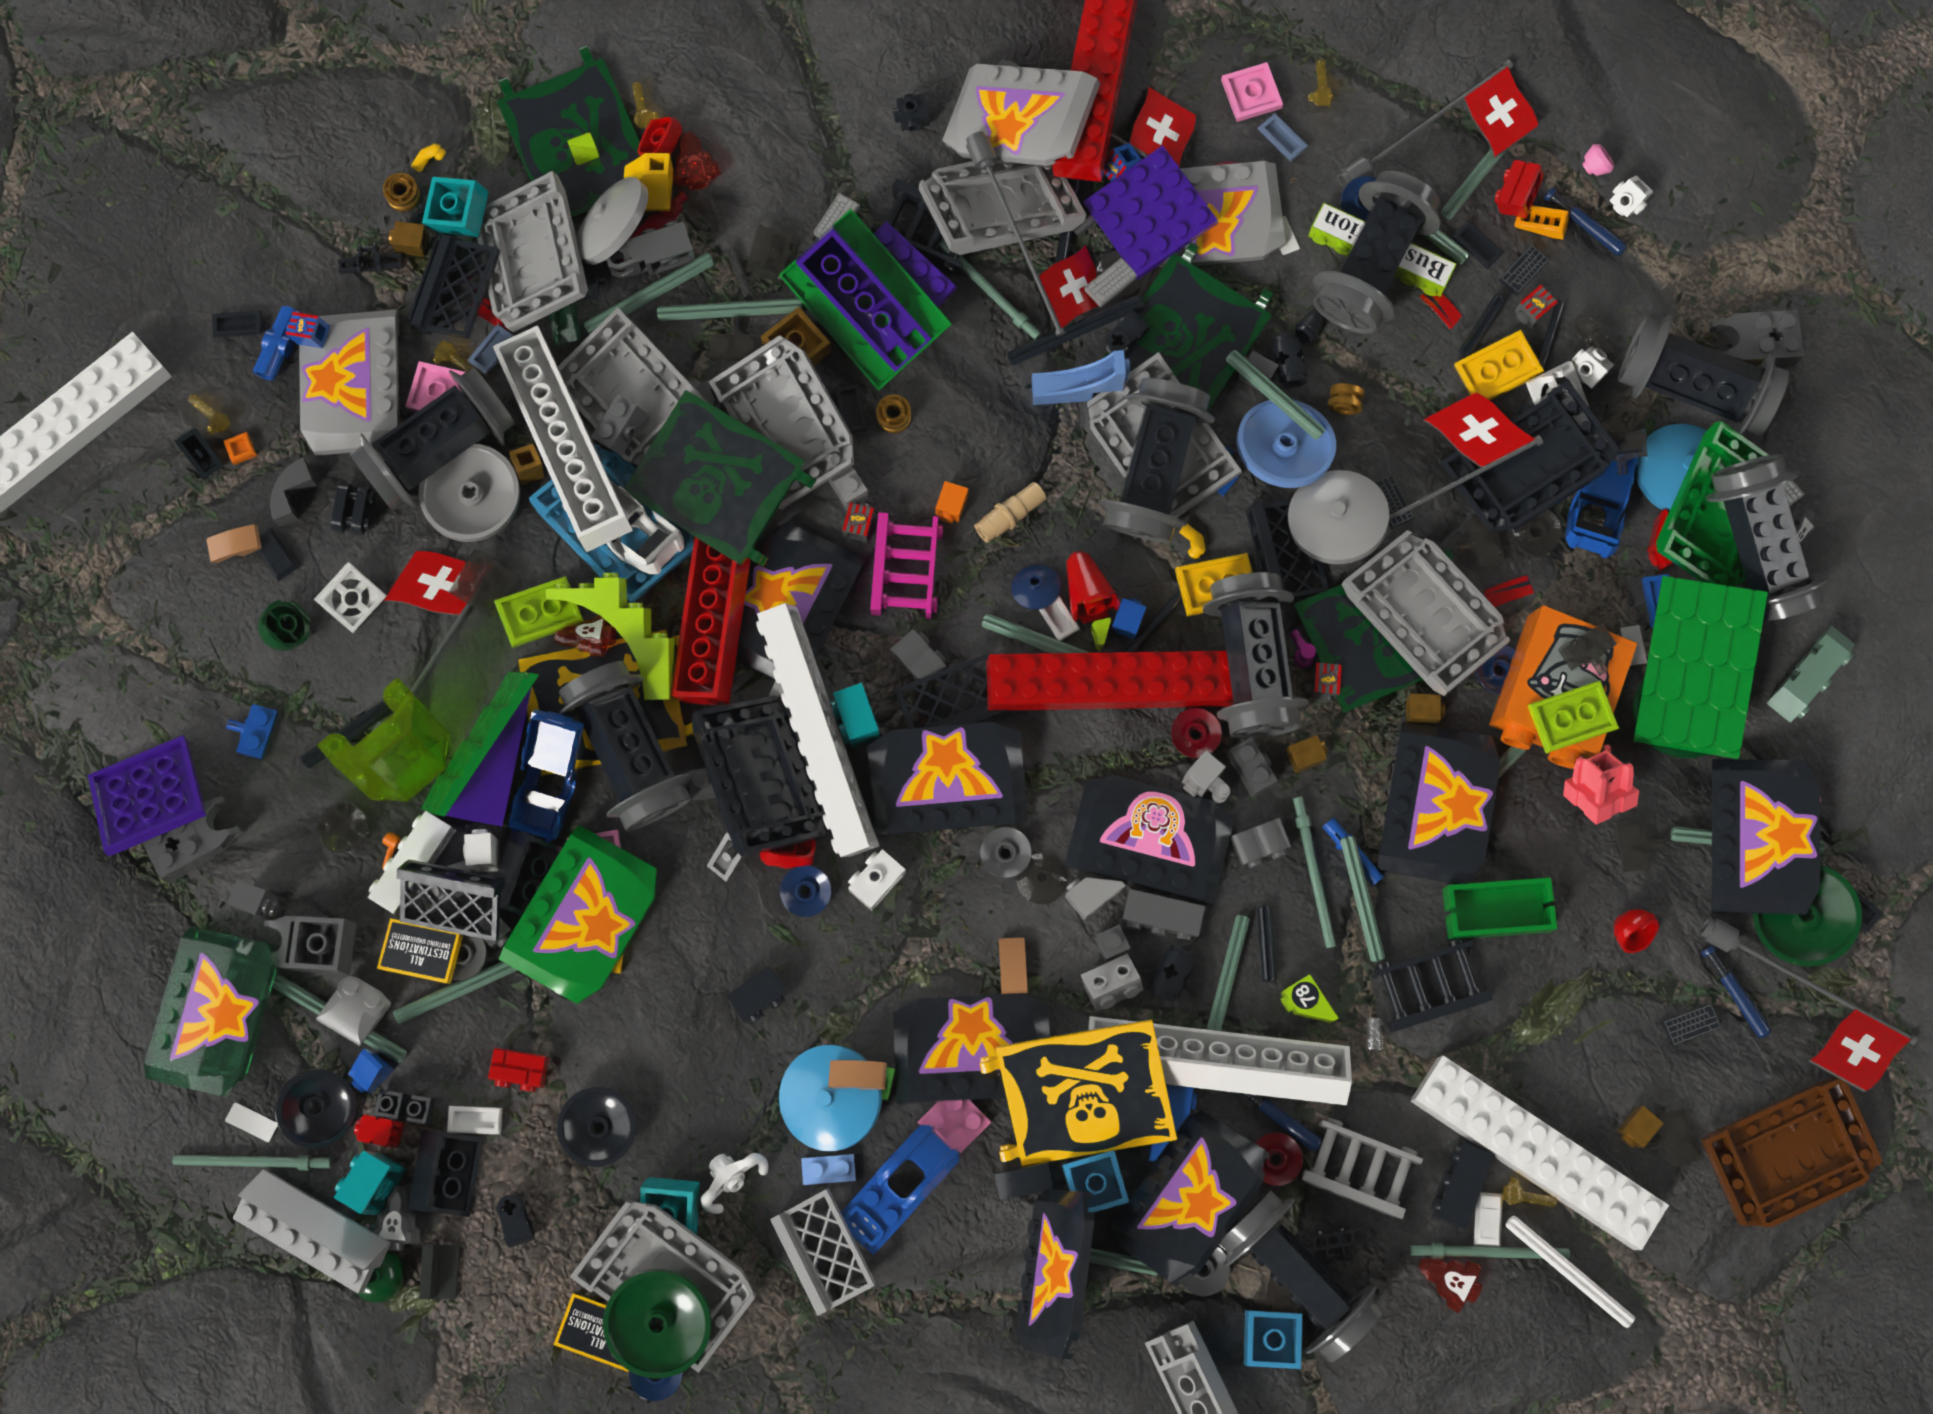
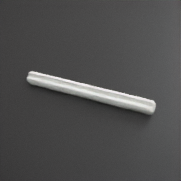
M1516 1216L1509 1218L1506 1222V1227L1620 1324L1626 1328L1632 1325L1635 1321V1316Z

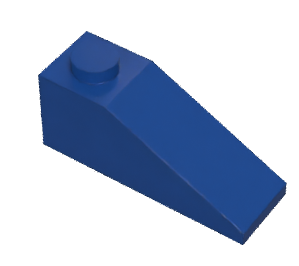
M1166 1084L1174 1126L1177 1131L1189 1115L1190 1109H1195L1197 1094L1193 1093L1194 1087ZM1169 1141L1150 1144L1148 1161H1156Z

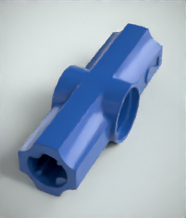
M282 306L272 329H268L263 336L261 343L262 351L253 372L265 380H275L284 358L289 357L293 350L294 341L285 335L287 324L293 312H301L292 307Z

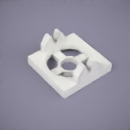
M1567 361L1526 382L1532 401L1536 405L1547 398V393L1551 392L1553 388L1560 386L1556 383L1555 378L1565 377L1570 380L1572 386L1589 407L1572 361ZM1545 383H1548L1549 387L1546 395L1541 397L1542 387Z
M347 562L314 600L348 630L354 633L387 595L351 563ZM348 579L360 581L355 588L346 589L341 584L342 581ZM366 588L369 593L367 606L361 602V593ZM334 589L341 594V603L336 609L332 603ZM351 591L358 594V601L353 605L346 604L345 595ZM348 608H357L361 611L358 615L354 616L342 615Z

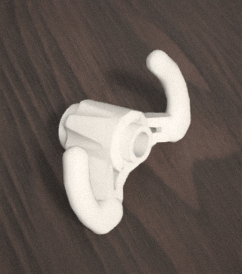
M751 1153L745 1159L734 1162L730 1156L727 1157L725 1154L716 1156L709 1164L710 1174L714 1181L709 1190L701 1197L703 1209L711 1214L722 1213L724 1210L723 1206L712 1203L722 1191L728 1193L741 1189L745 1179L744 1172L756 1164L759 1166V1174L766 1175L768 1173L767 1159L758 1153Z

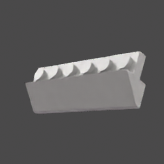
M266 1169L262 1170L237 1195L242 1199L233 1216L234 1220L358 1294L365 1291L374 1269L381 1266L391 1242Z
M1194 1321L1179 1325L1145 1342L1178 1414H1238Z

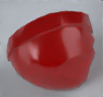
M1643 909L1628 910L1619 915L1614 921V936L1626 953H1637L1646 949L1652 943L1659 930V922L1656 916Z

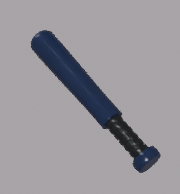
M1552 187L1544 196L1546 201H1552L1560 209L1569 211V218L1616 256L1623 254L1627 248L1625 242L1577 206L1574 207L1563 199V197L1556 193V188Z
M1711 945L1701 951L1702 956L1707 957L1721 977V982L1758 1038L1768 1036L1771 1033L1770 1026L1732 972H1729L1716 953L1717 948Z
M1240 1093L1311 1151H1317L1321 1147L1323 1142L1321 1137L1281 1110L1267 1098L1264 1099L1260 1095Z

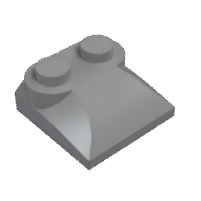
M347 976L338 983L337 990L319 1013L316 1020L361 1046L389 1010L391 1002L376 988L357 977Z

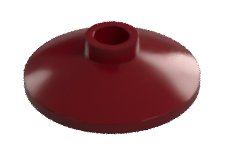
M1191 708L1181 712L1175 718L1171 727V739L1174 746L1187 757L1200 758L1205 751L1211 754L1216 750L1221 741L1222 730L1220 723L1211 712L1205 709ZM1191 732H1199L1200 737L1198 739L1192 738Z
M1269 1133L1255 1142L1256 1145L1269 1153V1159L1265 1158L1263 1172L1265 1173L1264 1183L1272 1186H1282L1292 1182L1298 1176L1302 1168L1303 1156L1299 1145L1294 1139L1283 1133ZM1274 1154L1280 1158V1162L1277 1165L1272 1164L1270 1160Z

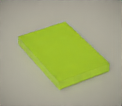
M566 576L494 600L512 648L584 623L577 604L562 600L546 599V589H555L554 584H569Z
M1601 680L1528 705L1546 754L1619 729Z

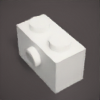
M486 829L472 830V834H465V844L463 845L465 865L476 873L498 871L501 863L500 841L493 834L488 833Z
M883 849L879 853L874 852L865 862L868 866L862 873L857 871L848 881L851 884L848 887L849 891L871 911L876 908L906 874V869Z

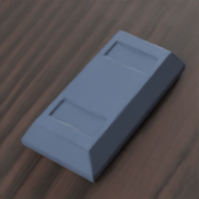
M1276 113L1257 128L1290 162L1308 147Z
M497 324L467 362L487 375L499 361L493 346L514 335Z

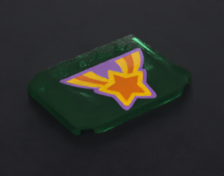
M189 927L180 938L144 1061L146 1079L226 1098L231 1096L232 1093L229 1092L238 1081L242 1082L248 1074L276 975L275 963H272L270 949L273 950L272 944Z

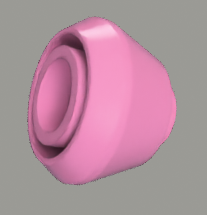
M1593 144L1584 156L1585 162L1582 163L1589 175L1594 173L1596 176L1611 173L1614 168L1611 157L1601 144Z

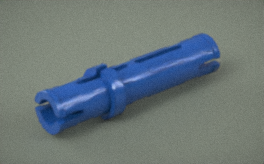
M1334 817L1322 828L1337 844L1335 847L1343 851L1341 839L1352 836V834L1348 835ZM1358 847L1365 879L1372 887L1384 876Z

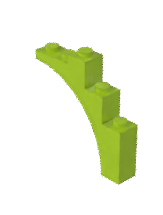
M603 573V578H594V584L581 583L579 588H570V584H554L555 589H546V599L568 601L584 606L603 617L616 628L628 643L637 661L640 674L644 678V700L675 699L671 696L676 663V639L668 638V633H652L651 638V608H643V603H627L626 578H618V573Z

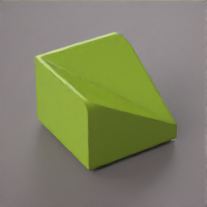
M589 132L567 141L577 165L599 158L597 148Z

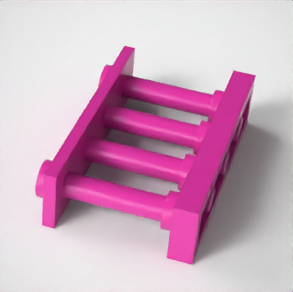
M878 512L871 615L881 616L882 608L886 609L887 606L926 609V619H931V613L937 611V597H933L937 540H942L943 525H938L937 516H933V525L929 527L893 524V521H889L888 513ZM892 534L932 537L931 551L891 548V545H887V538L892 536ZM891 558L930 561L929 575L889 572V569H885L886 560ZM895 582L928 585L927 599L887 596V594L883 593L884 584Z

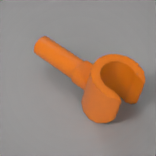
M388 832L383 838L382 843L389 848L386 851L382 868L392 858L394 851L398 849L401 838L394 833Z

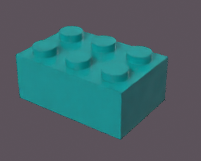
M363 1150L361 1154L357 1153L350 1163L352 1169L347 1177L343 1176L335 1187L337 1193L334 1198L359 1214L378 1215L385 1207L387 1197L394 1186L399 1184L407 1168L382 1153Z

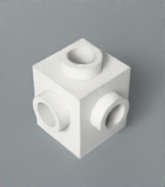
M1636 175L1626 183L1622 181L1613 190L1615 195L1610 199V202L1613 204L1614 210L1622 216L1628 217L1634 213L1638 215L1648 205L1645 201L1651 196L1653 191Z
M1593 346L1586 351L1581 349L1572 359L1575 362L1574 368L1579 381L1586 383L1591 389L1614 366L1601 349L1594 348Z

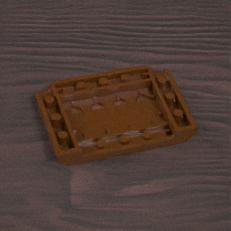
M1838 1077L1823 1080L1712 1131L1701 1139L1736 1220L1741 1226L1774 1227L1864 1185L1870 1178L1869 1174L1875 1166H1879L1882 1162L1848 1083Z

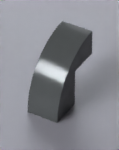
M303 457L290 464L280 474L272 489L270 499L271 515L279 527L298 520L290 498L318 487L310 465Z

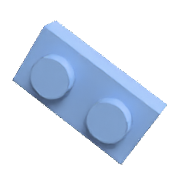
M854 1154L801 1158L803 1185L856 1181Z

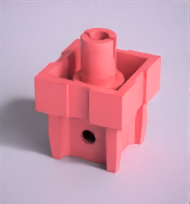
M1607 744L1603 747V751L1588 759L1577 758L1573 777L1565 780L1563 796L1574 806H1578L1584 811V814L1596 825L1604 822L1619 812L1623 813L1637 806L1639 790L1633 786V765L1630 763L1623 764L1611 754V747Z

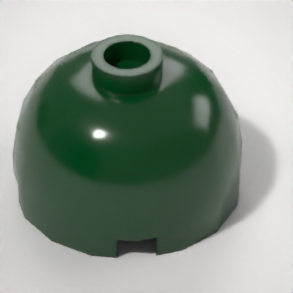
M276 600L264 609L258 619L257 627L260 638L264 644L277 651H291L306 642L311 634V630L309 631V623L311 622L309 615L304 608L293 601Z
M387 1251L381 1266L374 1269L365 1291L356 1294L363 1300L371 1303L388 1302L397 1297L406 1281V1267L402 1259L393 1252Z

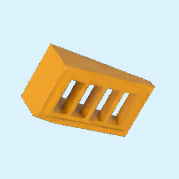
M1532 206L1529 211L1531 214L1529 222L1524 221L1525 218L1516 217L1514 224L1516 228L1564 240L1569 222V211ZM1536 216H1540L1539 223H1534ZM1546 218L1550 219L1548 225L1545 224ZM1556 221L1560 222L1559 226H1555Z

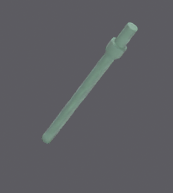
M941 237L938 247L948 256L950 250L944 238ZM959 255L957 260L962 262V270L1013 319V323L1019 329L1023 328L1034 340L1039 339L1042 333L1030 322V318L1024 312H1019L970 263Z
M1303 797L1293 798L1297 815L1295 819L1296 827L1300 829L1325 946L1326 949L1336 947L1310 831L1312 826L1310 816H1307Z
M174 1154L172 1160L173 1165L298 1168V1170L310 1171L311 1168L332 1167V1158H319L300 1154L298 1157Z
M1443 1243L1410 1245L1411 1256H1431L1432 1259H1443L1444 1256L1543 1259L1532 1248L1444 1246ZM1554 1248L1566 1259H1570L1569 1249Z

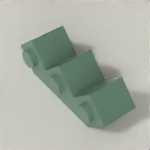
M1830 625L1813 643L1810 651L1793 667L1784 682L1770 695L1766 704L1790 723L1796 717L1801 719L1811 708L1808 704L1819 691L1823 692L1831 684L1832 680L1830 678L1840 665L1845 666L1853 657L1851 651L1855 644Z

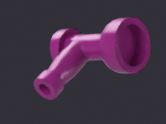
M1295 630L1289 634L1298 648L1293 660L1297 667L1306 669L1313 664L1316 649L1312 644H1306L1299 631Z

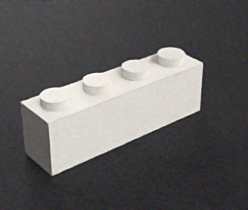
M427 811L415 819L412 825L414 829L409 836H405L400 841L398 853L394 858H390L383 868L385 872L379 880L376 879L369 889L370 894L367 898L398 917L400 916L401 879H396L397 868L408 859L434 864L456 832L450 825ZM409 882V889L415 893L419 886L414 882Z

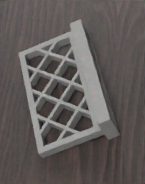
M829 1188L770 1219L817 1316L877 1285ZM825 1197L829 1205L827 1216L814 1211L817 1200ZM811 1204L810 1210L804 1208V1207H806V1206H808V1205ZM797 1211L808 1214L805 1227L796 1225L791 1214ZM813 1216L825 1220L822 1234L809 1229ZM830 1222L839 1225L841 1229L839 1240L826 1235ZM808 1234L820 1238L817 1251L807 1248L805 1242ZM825 1240L837 1244L834 1258L821 1254ZM842 1246L851 1249L853 1253L851 1264L838 1260ZM819 1258L832 1262L828 1276L819 1272L817 1268ZM837 1264L849 1268L846 1282L833 1278ZM854 1270L863 1273L868 1284L862 1287L850 1284ZM831 1282L844 1286L841 1298L836 1301L833 1300L829 1292ZM848 1289L854 1290L853 1292L847 1294Z

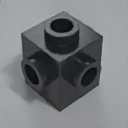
M924 93L917 95L906 94L896 99L897 108L893 109L895 123L900 122L901 131H917L921 127L930 126L929 111Z

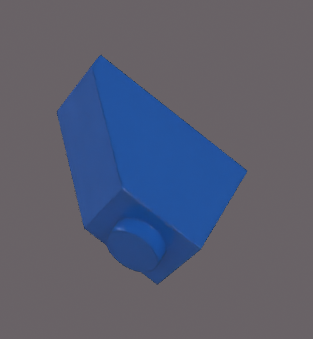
M363 1049L348 1074L354 1079L351 1083L356 1089L362 1093L364 1091L373 1093L394 1069L378 1053Z

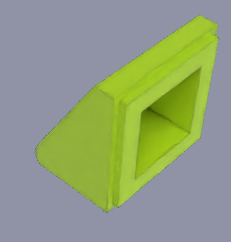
M1111 617L1094 621L1092 624L1091 632L1098 651L1103 649Z

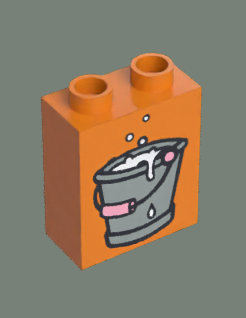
M1542 605L1527 616L1489 726L1503 731L1500 739L1509 746L1529 750L1533 743L1543 747L1528 705L1601 680L1614 713L1637 643ZM1607 733L1550 752L1548 760L1559 766L1574 769L1577 758L1588 759L1600 753Z

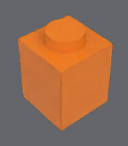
M945 481L935 508L936 516H939L940 520L947 523H953V521L959 523L968 498V488Z

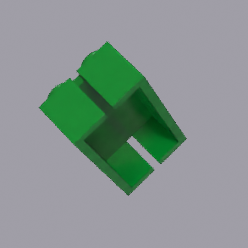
M1551 878L1447 885L1442 889L1445 912H1450L1445 917L1448 940L1551 933L1557 929L1555 906L1543 909V905L1554 901Z

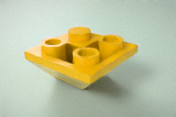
M645 153L626 165L624 178L635 177L648 189V202L645 211H670L673 182V165L670 153Z

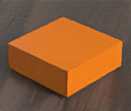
M247 432L224 440L233 465L257 456L250 435Z

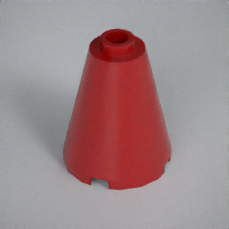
M1082 551L1071 554L1066 565L1070 608L1074 621L1077 622V619H1081L1082 623H1092L1107 618L1109 616L1108 611L1113 608L1116 611L1120 606L1118 595L1090 554Z

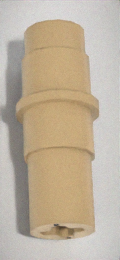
M1032 482L1003 503H997L994 507L995 509L986 514L974 527L979 536L988 543L1008 529H1014L1016 523L1046 500V495L1037 483Z

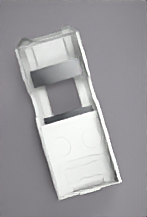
M610 480L631 527L641 529L649 538L635 552L621 542V537L606 544L624 562L645 573L659 574L662 571L661 568L678 551L681 552L684 549V540L681 532L665 518L653 512L658 525L655 524L647 516L642 505L633 496Z

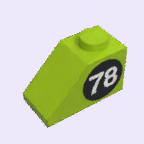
M1310 974L1281 992L1283 998L1280 1000L1288 1012L1292 1011L1294 1015L1332 1023L1338 1019Z

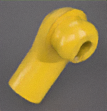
M434 143L420 150L411 167L418 172H422L429 159L434 157L436 160H442L446 151L439 144Z
M1186 524L1179 533L1190 541L1191 548L1188 550V555L1193 559H1199L1201 554L1205 552L1204 537L1189 524Z

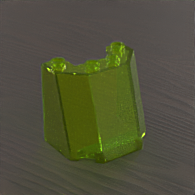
M397 677L386 686L383 692L385 703L394 713L353 747L343 735L334 733L328 735L317 744L318 748L330 762L371 800L408 802L447 768L446 757L450 733L416 694Z

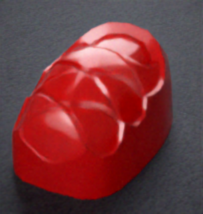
M675 117L652 119L642 136L638 147V154L642 156L645 153H670L671 155L676 148L680 135L683 133L680 121Z
M811 840L760 852V859L768 866L786 869L811 866L815 857L816 841Z

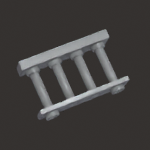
M1328 1118L1327 1121H1320L1318 1126L1327 1130L1314 1168L1311 1167L1310 1171H1302L1299 1181L1393 1218L1403 1219L1406 1209L1399 1207L1400 1201L1398 1200L1411 1163L1422 1164L1423 1159L1417 1157L1418 1152L1407 1147H1402V1150L1355 1133L1343 1128L1342 1122L1332 1118ZM1339 1134L1352 1140L1339 1177H1335L1333 1181L1325 1178L1326 1173L1324 1169L1336 1135ZM1361 1144H1365L1375 1148L1376 1152L1364 1186L1360 1187L1358 1191L1349 1187V1178ZM1386 1153L1401 1158L1390 1193L1388 1197L1385 1196V1199L1382 1200L1374 1197L1376 1192L1373 1190Z

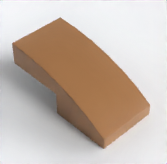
M255 524L228 530L206 539L210 562L220 563L236 555L246 556L262 549L258 526Z
M1024 937L999 939L1001 993H1027Z
M830 1060L828 1087L833 1089L885 1090L887 1063Z

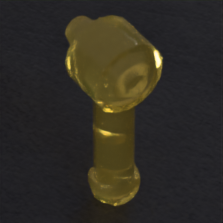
M1319 59L1315 64L1318 88L1314 93L1308 94V101L1315 102L1317 106H1330L1333 94L1330 87H1327L1326 61Z
M634 82L632 88L637 109L634 120L639 129L646 128L652 119H659L658 113L646 109L641 82Z
M442 340L434 349L435 357L433 361L436 364L450 360L464 372L473 367L456 353L454 346L450 342Z
M191 394L188 397V401L209 419V427L206 431L211 435L216 432L223 433L231 424L229 417L225 413L214 411L196 394Z
M1511 1177L1510 1182L1503 1187L1502 1200H1505L1508 1204L1515 1205L1527 1202L1548 1207H1555L1557 1205L1556 1197L1523 1191L1524 1189L1519 1185V1178Z

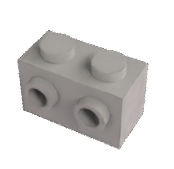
M1128 953L1081 974L1083 986L1096 1012L1101 1009L1111 1008L1115 1003L1126 998H1133L1143 991L1141 978Z

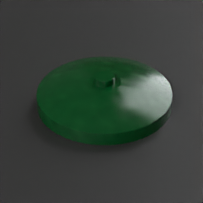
M1820 865V890L1806 915L1753 914V921L1760 941L1774 956L1795 966L1817 967L1839 959L1853 946L1861 928L1862 910L1859 898L1851 884L1838 872Z
M648 1269L635 1273L625 1279L611 1295L603 1316L604 1338L613 1357L627 1370L647 1378H667L680 1374L691 1367L704 1352L712 1327L710 1307L700 1288L688 1277L668 1269Z

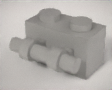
M1205 751L1186 772L1182 780L1184 790L1194 797L1197 795L1200 798L1209 790L1212 792V798L1216 803L1225 802L1230 794V787L1219 778L1225 766L1208 751Z

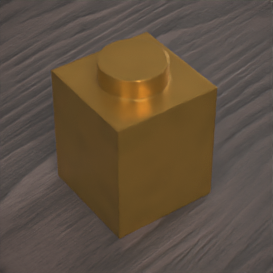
M395 221L394 229H391L389 233V243L395 252L425 257L429 238L426 227L422 224Z
M533 443L509 452L512 467L518 476L521 486L544 478L542 463Z
M1410 693L1406 698L1407 723L1436 725L1444 717L1445 704L1441 702V695Z
M1316 735L1290 745L1286 753L1295 774L1323 764L1327 759L1328 750L1324 741H1319Z
M1639 1106L1632 1111L1617 1131L1622 1135V1141L1631 1148H1642L1647 1145L1664 1123L1647 1108Z

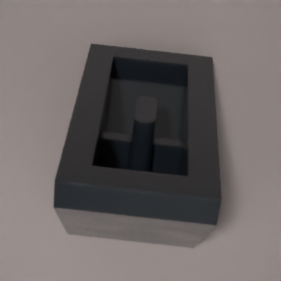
M195 426L173 439L203 479L224 466L205 436Z

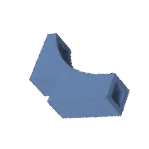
M1124 350L1113 351L1105 358L1085 366L1055 372L1032 373L1033 405L1085 402L1092 399L1093 393L1123 391L1124 382H1128V374H1130L1129 358L1125 359Z

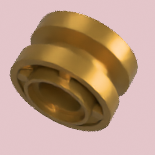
M395 173L384 182L383 194L394 210L408 212L419 204L421 192L414 178L409 174ZM407 190L403 195H397L399 191Z
M1338 383L1331 386L1330 395L1332 397L1328 400V408L1344 415H1355L1362 412L1363 403L1361 401L1365 396L1363 388L1347 383Z
M896 394L887 395L879 401L876 409L879 426L884 431L892 434L900 433L907 429L911 422L909 402L904 397ZM892 410L900 412V415L896 418H891L887 414Z

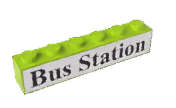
M1323 203L1311 226L1308 237L1312 238L1317 244L1328 245L1334 248L1337 253L1347 255L1364 221ZM1410 243L1394 277L1399 278L1402 283L1408 286L1414 285L1422 289L1427 295L1441 297L1456 263Z

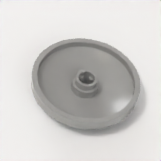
M624 178L612 185L598 198L583 219L576 239L581 260L586 264L595 265L608 259L622 247L638 226L647 206L648 189L637 178Z
M474 444L420 483V506L429 523L442 535L462 542L481 541L499 533L514 517L520 501L519 479L510 462L500 452L485 445Z
M1328 471L1316 482L1299 487L1295 492L1288 510L1289 530L1296 545L1311 558L1329 564L1352 563L1365 558L1375 551L1386 536L1389 526L1388 502L1381 489L1369 478L1352 471Z

